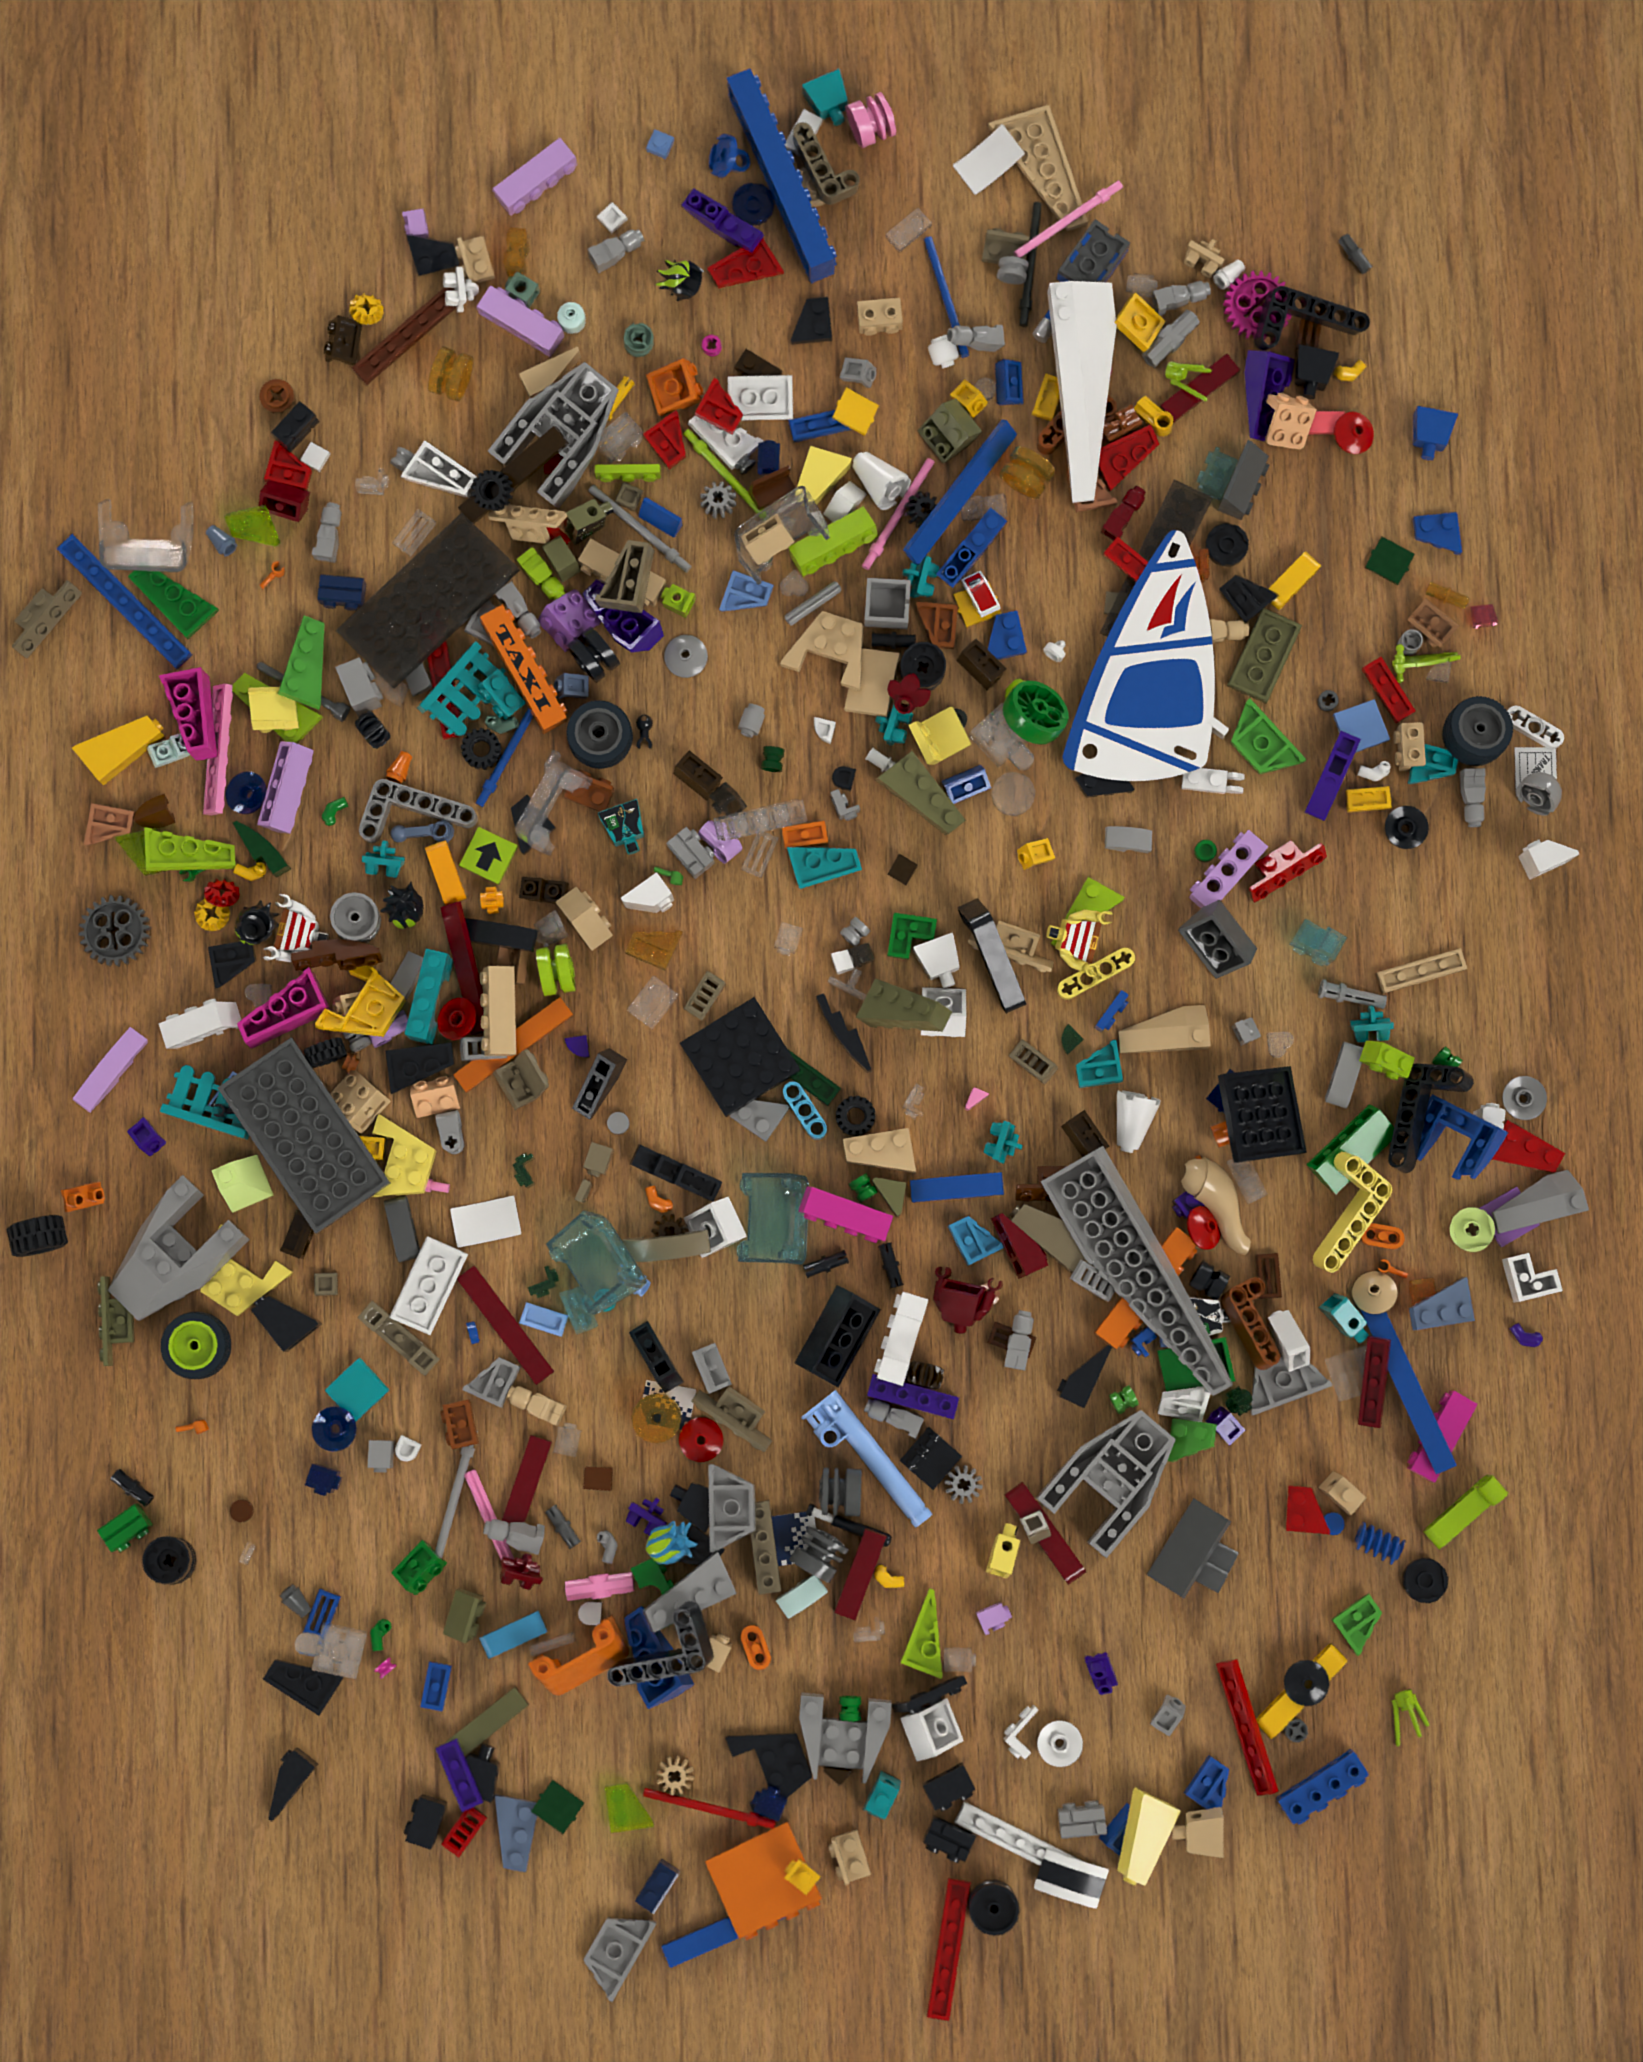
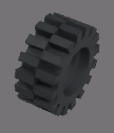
M485 470L483 473L477 474L479 478H474L473 480L475 485H471V489H474L471 495L476 498L474 501L479 504L478 506L496 511L505 508L504 505H509L508 499L513 498L510 492H514V488L510 487L513 483L511 480H508L509 477L495 470ZM490 482H495L499 486V494L493 499L486 495V486Z
M479 728L480 730L473 729L472 733L468 732L466 734V738L463 737L461 753L471 767H475L478 770L480 768L486 770L487 767L490 766L491 768L495 762L499 761L498 758L501 757L502 747L497 736L490 730H484V728ZM484 741L489 744L490 750L486 756L479 757L473 753V747L477 742Z
M339 1037L319 1042L304 1050L305 1057L313 1068L336 1062L347 1055L342 1038Z
M850 1096L844 1099L837 1107V1125L842 1132L849 1136L856 1137L866 1134L872 1129L875 1122V1109L872 1103L864 1097ZM860 1108L864 1112V1120L860 1124L855 1125L848 1121L847 1113L850 1109Z

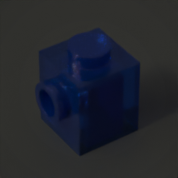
M765 440L763 443H758V474L768 475L780 469V443H776L773 440Z
M313 1463L311 1464L305 1486L314 1488V1493L326 1496L327 1493H334V1490L339 1489L342 1477L339 1476L341 1471Z
M768 1786V1788L762 1787L761 1792L756 1790L751 1804L755 1805L753 1811L779 1822L788 1797L781 1795V1791L773 1786Z

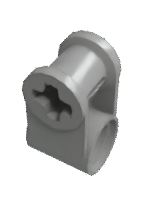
M455 1110L436 1114V1124L442 1148L450 1154L460 1153L464 1148V1140L459 1111ZM451 1139L457 1141V1143L454 1144V1148L448 1145L451 1143Z

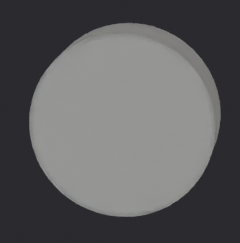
M622 1112L611 1114L607 1120L609 1130L617 1135L625 1133L630 1125L628 1117Z

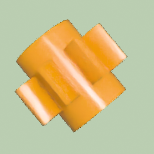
M496 886L485 887L486 893H480L481 908L487 909L488 914L499 913V908L504 907L503 891L497 892Z

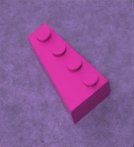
M201 667L159 675L164 685L166 696L173 709L172 712L179 725L187 752L196 761L217 757L209 676Z
M309 967L297 979L290 981L283 990L272 995L270 1000L257 1007L237 1023L244 1042L251 1049L319 1018L325 1008L331 1011L315 973Z

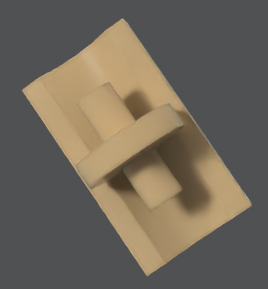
M1212 239L1209 244L1202 240L1200 245L1191 240L1186 250L1184 264L1194 268L1197 261L1202 262L1205 265L1201 273L1211 278L1217 270L1222 268L1225 259L1218 256L1220 250L1214 247L1216 240Z

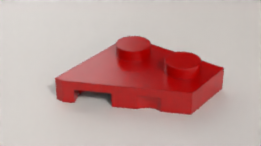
M714 378L695 411V416L733 435L743 418V413L738 406L734 405L732 398L720 386L718 379Z
M677 410L643 433L645 440L668 470L686 458Z
M274 441L264 476L265 482L272 480L307 491L312 469L304 462H301L292 452L286 450L281 443Z
M1288 1486L1286 1531L1330 1535V1528L1325 1521L1312 1487Z

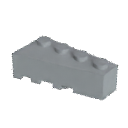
M714 1552L643 1610L651 1632H656L673 1624L674 1612L685 1602L693 1601L703 1610L737 1594L719 1552Z

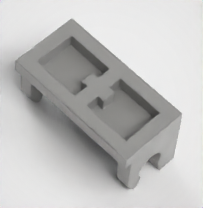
M715 1343L692 1352L708 1394L732 1385Z

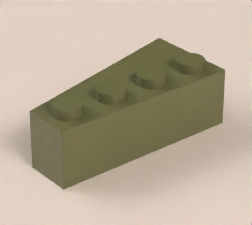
M913 751L875 779L944 835L951 833L966 821Z
M875 978L856 1018L873 1028L881 1026L890 1029L898 1027L906 1030L915 1028L923 1031L943 1032L952 1011L938 1001Z

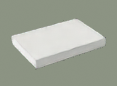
M792 375L728 377V394L732 398L734 405L738 406L743 413L742 420L793 419Z

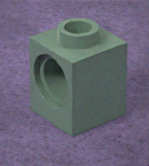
M517 271L513 277L510 276L505 284L508 296L514 300L515 298L520 299L529 309L540 293L539 285ZM520 286L526 287V290L523 292L516 291Z

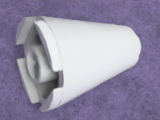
M860 452L854 457L853 469L877 507L881 510H887L897 503L895 499L899 495L903 498L911 484V479L908 478L907 474L869 452Z
M1117 1091V1145L1121 1146V1151L1133 1153L1134 1150L1139 1149L1160 1106V1099L1155 1097L1148 1099L1144 1094L1130 1091Z

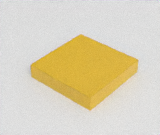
M1135 292L1129 297L1114 323L1142 352H1145L1149 349L1166 321Z

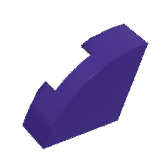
M586 1035L564 1038L567 1047L572 1053L583 1058H590Z

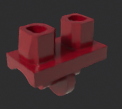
M525 1553L522 1558L515 1559L502 1557L500 1561L502 1568L500 1580L502 1584L511 1585L514 1579L519 1580L520 1587L531 1590L534 1584L540 1585L543 1578L540 1576V1565L532 1561L531 1554Z

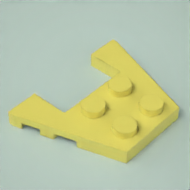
M378 1114L372 1132L373 1135L394 1140L384 1171L391 1184L372 1197L424 1194L437 1151Z
M230 1259L201 1288L200 1292L236 1316H239L254 1305L255 1301L291 1276L293 1271L275 1261L262 1280Z

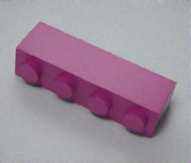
M809 1186L806 1187L798 1212L804 1213L803 1218L816 1222L818 1218L825 1221L824 1225L833 1229H836L837 1226L845 1228V1233L857 1236V1233L865 1235L864 1240L876 1244L878 1240L885 1241L893 1219L892 1215Z
M1456 1391L1445 1392L1439 1402L1441 1407L1438 1413H1433L1451 1453L1478 1405ZM1419 1439L1418 1443L1420 1446L1416 1452L1413 1451L1407 1461L1409 1466L1407 1469L1435 1483L1440 1473L1435 1474Z

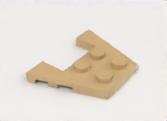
M821 611L781 660V667L800 672L807 652L847 664L841 685L860 691L863 624Z

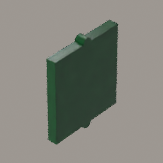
M1381 537L1376 548L1371 551L1372 555L1365 568L1399 585L1405 572L1409 571L1408 566L1415 554Z
M552 1780L545 1792L539 1795L540 1799L531 1810V1813L563 1835L571 1822L576 1821V1815L584 1805V1802Z

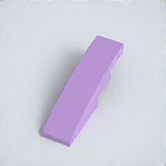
M130 1027L86 1079L73 1097V1101L91 1113L119 1082V1077L133 1063V1059L145 1047L148 1040Z

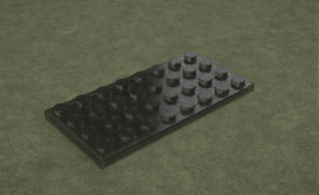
M461 513L349 617L336 632L395 689L513 578L520 569Z

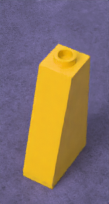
M144 716L72 747V749L96 779L105 785L147 751L148 745L162 740L165 736L161 730L164 728L156 718L151 720L148 716Z

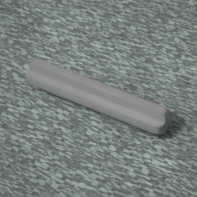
M834 581L787 613L785 615L786 622L792 626L839 594L841 592L840 585Z

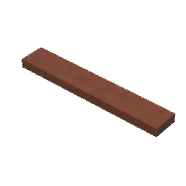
M443 288L352 367V370L366 385L457 308L456 306L445 304L446 291H454L452 288Z

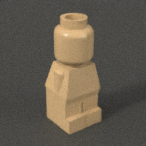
M1209 620L1212 643L1223 642L1225 638L1227 640H1242L1244 637L1249 636L1248 623L1244 624L1243 621H1228L1226 623L1222 620Z
M511 1386L506 1396V1399L510 1400L511 1405L523 1410L527 1408L529 1414L556 1426H559L567 1408L566 1405L539 1393L532 1395L530 1390L521 1386L516 1388Z

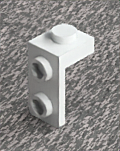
M1035 1705L1031 1708L1027 1706L1020 1713L1019 1717L1021 1719L1016 1725L1012 1723L1004 1732L1006 1735L1004 1740L1010 1745L1008 1750L1016 1758L1022 1756L1026 1759L1031 1754L1030 1750L1015 1736L1038 1711Z

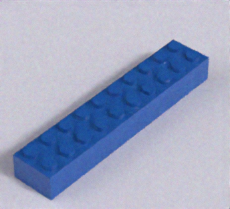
M750 68L727 77L728 97L810 283L833 275L834 266L837 265L835 249L832 245H828V234L825 227H820L818 221L820 219L816 207L812 208L810 204V193L807 188L804 189L802 186L803 178L800 170H795L793 163L795 160L791 150H786V139L783 132H778L776 126L778 125L777 118L774 112L770 113L768 106L770 104L766 94L761 93L759 88L761 83L758 75H753Z

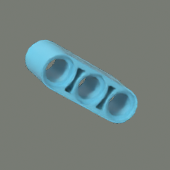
M797 1082L787 1083L783 1088V1096L807 1134L814 1140L822 1139L827 1133L826 1123L801 1085ZM796 1087L799 1090V1095L795 1098H790L786 1094L787 1089ZM803 1105L809 1106L811 1108L810 1115L801 1116L798 1112L799 1108ZM813 1124H821L823 1132L819 1135L813 1134L811 1132Z

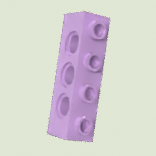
M1250 830L1245 834L1240 832L1232 841L1235 843L1234 847L1231 850L1226 848L1218 857L1221 860L1215 867L1212 864L1204 874L1207 877L1202 883L1198 880L1190 888L1192 894L1189 898L1200 908L1217 900H1222L1268 848ZM1243 850L1246 853V859L1241 860L1237 858L1236 851ZM1223 866L1230 867L1232 875H1224L1221 868ZM1207 883H1216L1218 891H1209Z

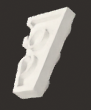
M697 416L688 421V425L731 470L735 468L736 463L744 455H751L764 442V440L758 437L755 438L747 434V431L742 428H737L734 434L731 435Z

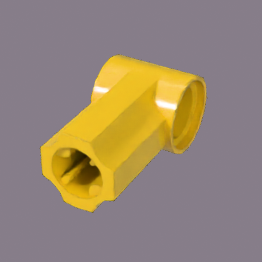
M1144 396L1137 402L1134 407L1135 412L1148 425L1151 424L1155 434L1159 437L1169 435L1173 425L1172 415L1160 409L1147 396ZM1165 421L1168 423V426L1161 427L1158 425V422Z

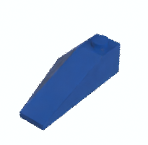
M643 1606L624 1618L633 1657L674 1650L660 1630L651 1632L643 1614L645 1609ZM690 1674L636 1683L647 1709L669 1701L695 1685Z

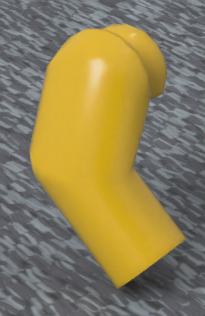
M1358 360L1352 368L1337 366L1334 369V376L1341 381H1354L1366 368V365L1363 361Z
M257 862L256 865L250 868L237 864L233 871L234 874L249 881L259 879L267 872L266 865L263 862Z
M884 1565L875 1567L874 1577L883 1587H904V1576H891L886 1572Z

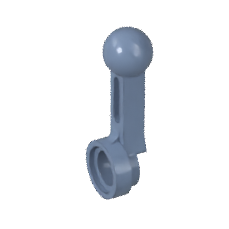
M440 820L435 824L405 828L402 825H396L392 828L390 835L395 842H403L407 838L432 836L438 842L444 840L449 842L454 836V828L449 822ZM440 826L446 827V832L443 836L437 835V830Z

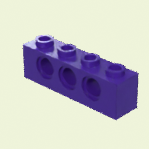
M872 1374L867 1396L953 1420L959 1402V1397L908 1383H903V1386L878 1379L875 1374Z

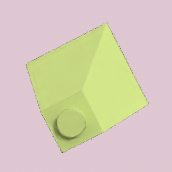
M258 1155L236 1160L211 1170L219 1191L232 1213L274 1196Z

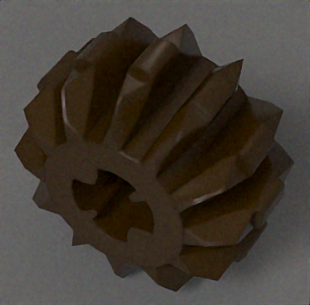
M674 1214L670 1215L669 1222L666 1216L663 1215L662 1220L664 1223L661 1224L659 1221H655V1224L660 1228L659 1230L652 1229L651 1232L659 1234L656 1237L667 1236L665 1230L667 1228L671 1230V1227L675 1228L674 1233L680 1235L685 1234L682 1230L687 1229L688 1225L684 1224L679 1227L683 1221L681 1217L675 1223Z
M913 1361L909 1363L906 1381L911 1385L936 1390L943 1383L944 1370L939 1366Z

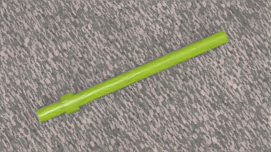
M687 429L683 435L694 446L693 449L699 455H703L763 521L769 519L771 516L764 508L758 511L748 491L708 449V445L703 440H699L690 429Z

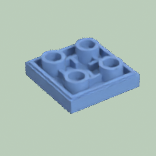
M1375 699L1333 714L1339 733L1343 731L1361 739L1355 753L1390 740Z

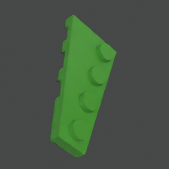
M304 615L279 687L278 695L319 710L321 707L325 623Z

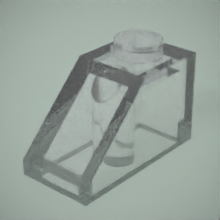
M556 910L534 924L536 930H538L536 940L538 944L542 942L544 947L569 936Z

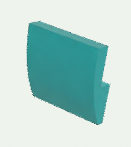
M358 1358L325 1389V1392L354 1423L390 1391L361 1358Z

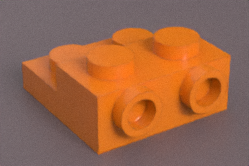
M682 358L646 374L658 415L663 416L679 408L686 409L701 402V395L704 394L701 384L696 382L695 375L698 372L694 363H690V361Z

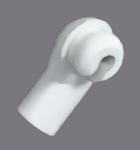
M1387 761L1380 762L1379 765L1372 769L1361 765L1357 775L1372 781H1379L1390 773L1391 765Z

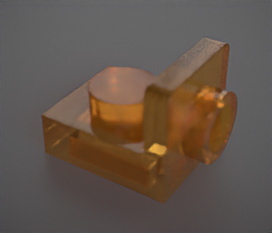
M1200 549L1198 556L1194 557L1201 583L1208 580L1210 575L1208 549Z

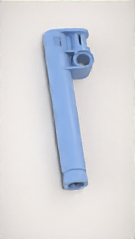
M836 1390L801 1417L802 1420L807 1419L814 1428L813 1432L826 1447H834L846 1439L905 1516L911 1520L910 1522L915 1528L932 1515V1512L928 1507H925V1503ZM813 1415L816 1416V1418L819 1420L820 1424L817 1423V1421L814 1419ZM830 1430L834 1431L837 1435L836 1441L831 1444L826 1443L824 1440L825 1432Z

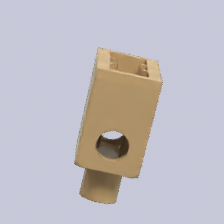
M1334 1471L1318 1487L1349 1517L1366 1500V1497L1345 1477Z
M1222 1807L1185 1813V1825H1174L1172 1839H1185L1186 1851L1189 1853L1223 1858L1224 1817Z

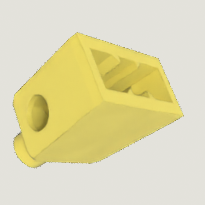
M1005 1523L1003 1533L996 1536L986 1568L987 1573L1006 1579L1012 1574L1020 1540L1015 1538L1018 1530L1017 1526ZM1002 1545L1008 1546V1552L1002 1549Z

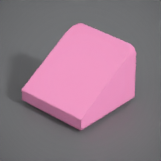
M974 1087L965 1105V1110L968 1111L988 1097L989 1093Z

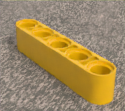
M1330 1643L1312 1661L1320 1664L1326 1670L1330 1681L1346 1664L1347 1659ZM1311 1680L1304 1682L1305 1688L1312 1686ZM1284 1689L1256 1718L1258 1727L1272 1739L1305 1706L1293 1702Z

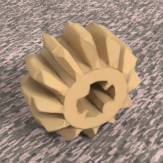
M679 1755L676 1756L674 1763L670 1756L667 1757L668 1765L660 1762L659 1765L663 1770L656 1771V1775L663 1776L657 1780V1784L665 1782L662 1791L665 1792L670 1787V1795H674L675 1788L678 1789L679 1794H683L682 1785L690 1789L691 1785L686 1780H694L693 1775L687 1774L694 1770L693 1766L685 1768L688 1760L685 1759L682 1764L679 1763ZM672 1771L675 1773L676 1771H679V1777H681V1779L675 1778L674 1780H672V1774H669V1772Z

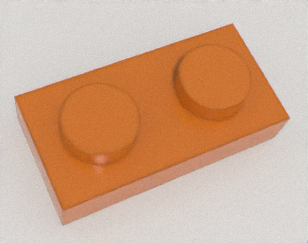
M825 821L782 827L785 850H787L786 847H809L828 843Z

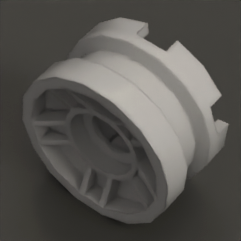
M1014 256L1000 258L998 265L1000 269L997 272L998 280L1009 284H1022L1026 282L1027 274L1025 272L1028 270L1029 263L1022 258Z

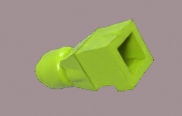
M533 547L516 559L518 565L535 585H539L550 600H557L566 594L564 586L556 577H552L553 571Z

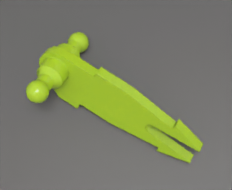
M1399 644L1396 646L1397 655L1394 656L1392 667H1394V672H1396L1395 679L1398 683H1402L1404 681L1403 673L1405 668L1452 662L1461 659V655H1458V652H1444L1410 657L1403 655L1404 646Z

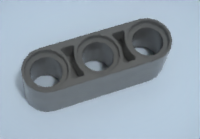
M403 1195L384 1200V1207L398 1262L416 1259L420 1252V1246L407 1196Z

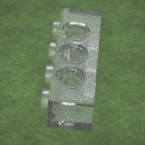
M799 799L713 818L717 839L722 841L807 822L804 802Z

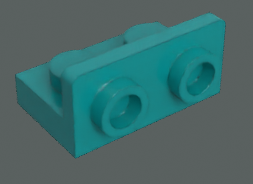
M499 669L477 685L482 698L486 701L489 700L494 706L492 709L499 718L503 717L504 720L526 703Z

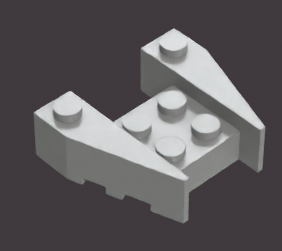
M801 1693L799 1719L813 1779H817L818 1765L863 1769L862 1783L866 1784L890 1727L891 1700L869 1698L867 1721H841L836 1718L822 1717L824 1694Z

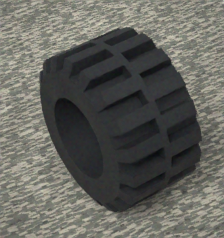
M47 1215L23 1220L10 1225L6 1229L12 1256L16 1257L46 1253L62 1248L68 1243L63 1217L59 1215Z

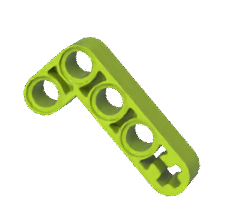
M1488 1474L1431 1522L1423 1532L1438 1549H1441L1490 1505L1495 1506L1508 1495V1492L1493 1475Z

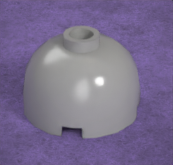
M1535 772L1522 780L1516 788V795L1521 803L1524 800L1530 805L1527 807L1529 811L1537 815L1546 816L1550 812L1553 813L1559 805L1562 789L1554 776Z

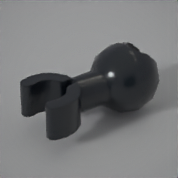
M645 714L639 716L636 720V727L640 730V739L637 741L638 749L641 748L640 745L644 738L649 744L648 748H652L649 730L653 726V720ZM643 716L647 717L646 721H642Z

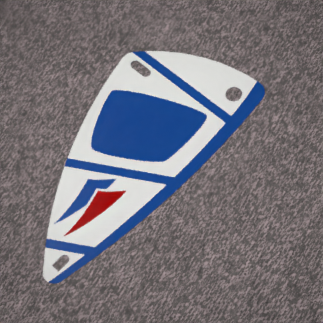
M1173 530L1165 536L1134 585L1103 645L1082 695L1063 752V762L1071 770L1111 780L1147 781L1186 774L1200 769L1207 762L1212 726L1207 722L1213 717L1215 698L1212 634L1199 573L1187 539L1181 531ZM1172 542L1181 545L1174 558L1168 555ZM1087 744H1093L1097 747L1098 753L1093 759L1085 758L1082 753L1083 747ZM1176 746L1184 747L1195 752L1197 757L1195 760H1190L1176 754L1174 748Z

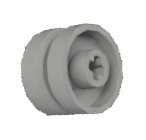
M356 892L344 894L336 900L331 908L330 919L332 927L343 940L367 943L375 938L380 930L382 922L380 911L373 900L365 894ZM355 915L359 917L357 921H353Z

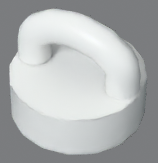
M1060 640L1055 644L1048 642L1043 649L1045 655L1055 662H1061L1065 657V652L1063 651L1065 641Z

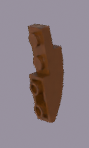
M330 939L312 941L311 950L290 953L291 961L296 971H304L308 967L310 969L320 966L329 967L335 963L338 964L340 970H353L356 967L375 966L378 963L384 962L379 948L352 940Z

